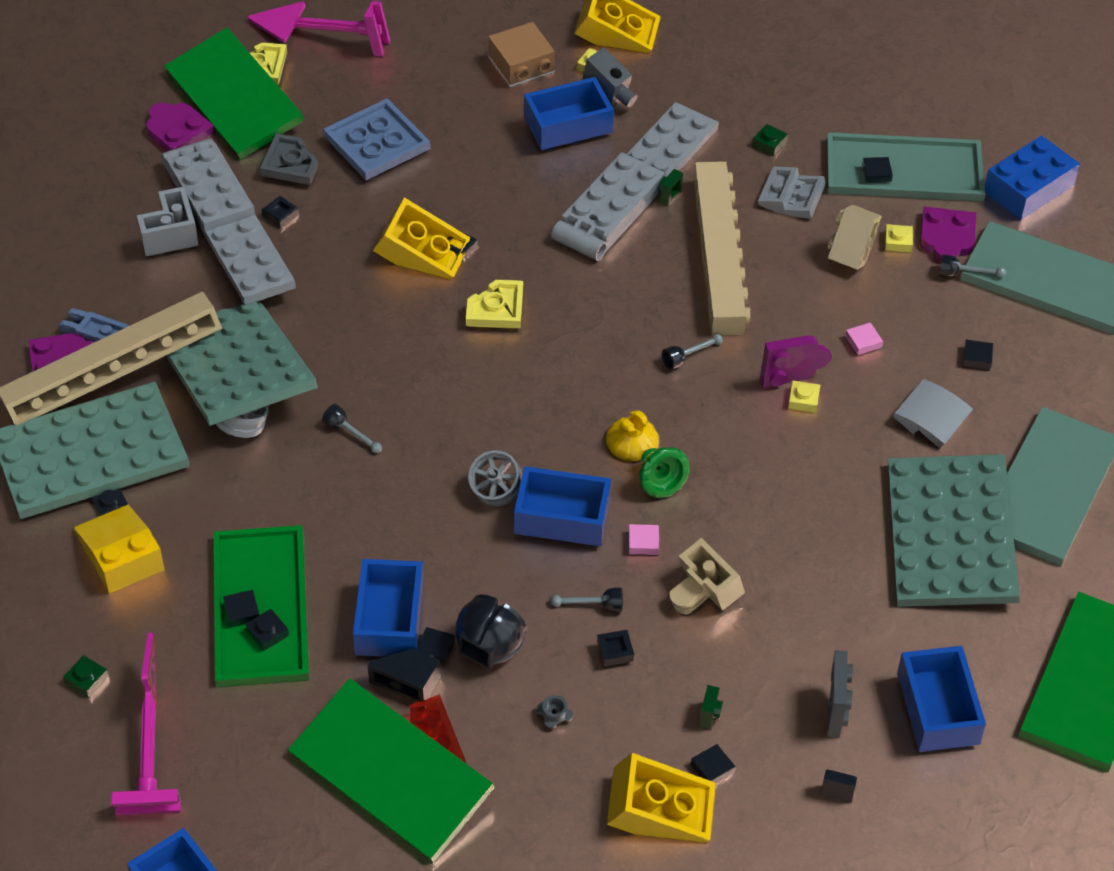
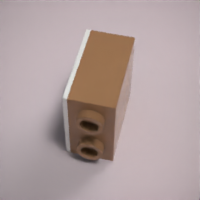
M534 22L488 36V57L510 87L555 72V51Z

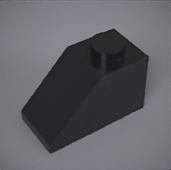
M414 649L375 659L368 664L369 683L425 705L441 678L440 660L430 653H421Z

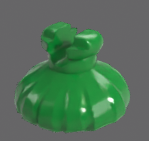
M661 447L658 449H647L642 454L641 461L643 463L639 470L641 487L647 494L654 498H667L682 489L690 474L689 459L684 452L675 447Z

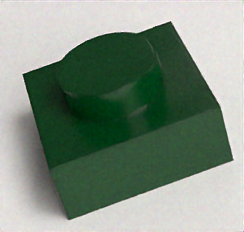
M766 124L753 137L752 145L774 156L787 142L788 134Z
M673 169L667 177L664 176L658 186L660 191L659 203L669 206L681 193L683 172Z
M83 655L63 676L65 684L89 698L106 680L109 674L106 668Z
M707 685L700 713L699 728L711 730L714 718L720 720L724 701L718 700L719 687Z

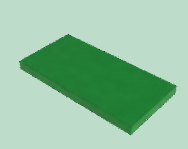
M228 27L164 65L167 73L201 114L214 125L216 132L240 160L271 142L276 133L283 134L305 120L301 111Z
M303 525L213 531L216 687L310 680ZM253 590L259 615L272 609L288 628L289 636L263 651L247 632L246 623L230 627L223 596Z
M1078 591L1020 729L1019 737L1109 772L1114 760V605Z
M351 678L344 683L288 749L289 753L433 863L495 788L491 781Z

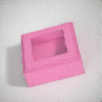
M871 322L846 330L845 337L857 355L880 349L883 346V340Z
M629 524V554L659 555V525Z

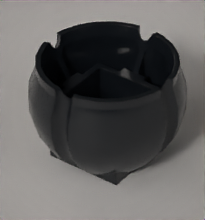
M483 594L476 595L472 601L463 606L456 621L458 653L490 670L494 664H500L509 660L519 651L526 634V623L508 604L505 603L499 606L498 599Z

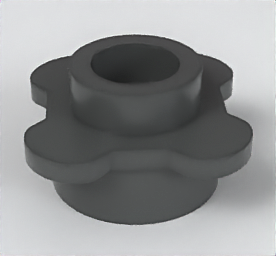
M549 696L543 702H540L536 708L537 713L543 716L545 720L544 725L548 728H555L558 723L563 721L569 722L573 718V712L567 709V702L562 696Z

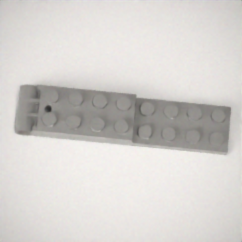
M675 102L627 154L621 152L562 215V220L555 224L551 238L596 261L601 260L605 252L660 193L658 186L664 176L667 177L673 169L680 171L718 130L719 122Z
M211 138L161 153L163 165L177 188L185 186L193 217L244 305L295 289L296 284L293 276L257 219L253 204L216 143Z

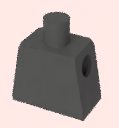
M601 48L586 60L582 80L596 77L613 108L620 102L628 108L635 103L637 95L629 90L632 78L631 73L607 49Z

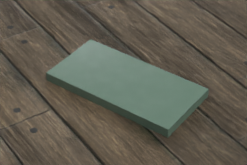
M827 132L828 194L984 202L985 183L981 140ZM889 157L893 173L892 182L866 183L862 167L863 158Z
M991 221L988 222L966 265L993 269L1004 267L1007 273L1004 277L1000 278L996 274L963 270L960 280L1114 335V264Z
M1042 406L1007 473L1015 548L1062 566L1114 460V434Z

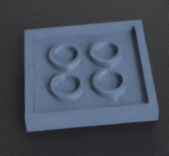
M388 98L323 129L324 137L365 180L431 149L430 141Z

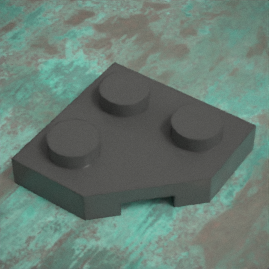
M276 133L260 167V174L265 177L311 185L318 169V160L313 153H309L304 141L300 137Z
M835 650L827 717V737L840 738L842 726H848L849 710L852 707V691L847 690V683L852 682L853 664H847L848 651Z

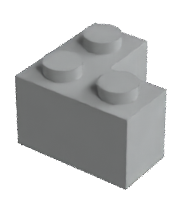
M185 186L159 191L161 210L137 215L145 256L199 246L196 225Z

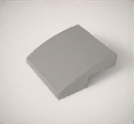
M773 167L758 199V203L760 206L777 213L811 219L826 185L824 176L799 175L797 167Z
M923 379L892 416L912 434L919 430L940 449L973 408L947 389Z

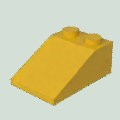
M584 0L574 34L595 45L650 53L661 16L631 0Z
M404 197L392 213L373 251L395 265L452 280L464 257L461 251L470 241V237ZM449 236L453 237L450 242L447 239ZM450 244L461 249L459 255L450 250Z
M129 504L74 527L75 533L109 594L165 570L160 547L149 528Z
M631 753L614 766L607 825L635 835L708 843L711 839L716 783Z

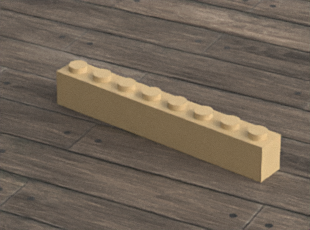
M695 162L694 187L711 336L715 334H720L721 336L744 335L745 324H750V307H745V304L748 302L747 287L742 286L745 283V268L740 267V264L743 262L742 248L737 247V244H740V229L735 228V225L738 223L737 209L732 208V206H735V191H730V188L733 187V174L728 172L727 162Z
M202 291L0 387V397L13 423L18 425L39 417L222 329L214 306Z

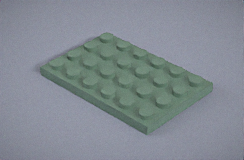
M261 301L248 305L242 303L230 309L217 311L216 314L222 329L166 355L209 426L318 388L316 378Z
M156 382L45 414L18 425L12 424L0 428V464L20 519L100 495L105 490H116L190 467L188 456Z
M1005 454L888 458L897 607L1019 603L1020 594Z

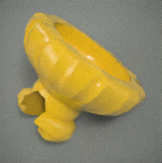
M640 410L630 412L631 416L622 417L615 421L606 433V444L610 452L624 461H641L645 450L650 448L657 449L659 446V435L655 427L647 421L646 415Z

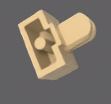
M853 204L844 210L842 209L836 220V224L839 225L837 233L832 235L828 244V249L831 250L828 258L857 270L863 267L872 249L882 216Z
M702 538L679 555L684 572L688 577L670 591V599L675 610L680 614L688 615L708 598L723 611L745 593L739 574Z

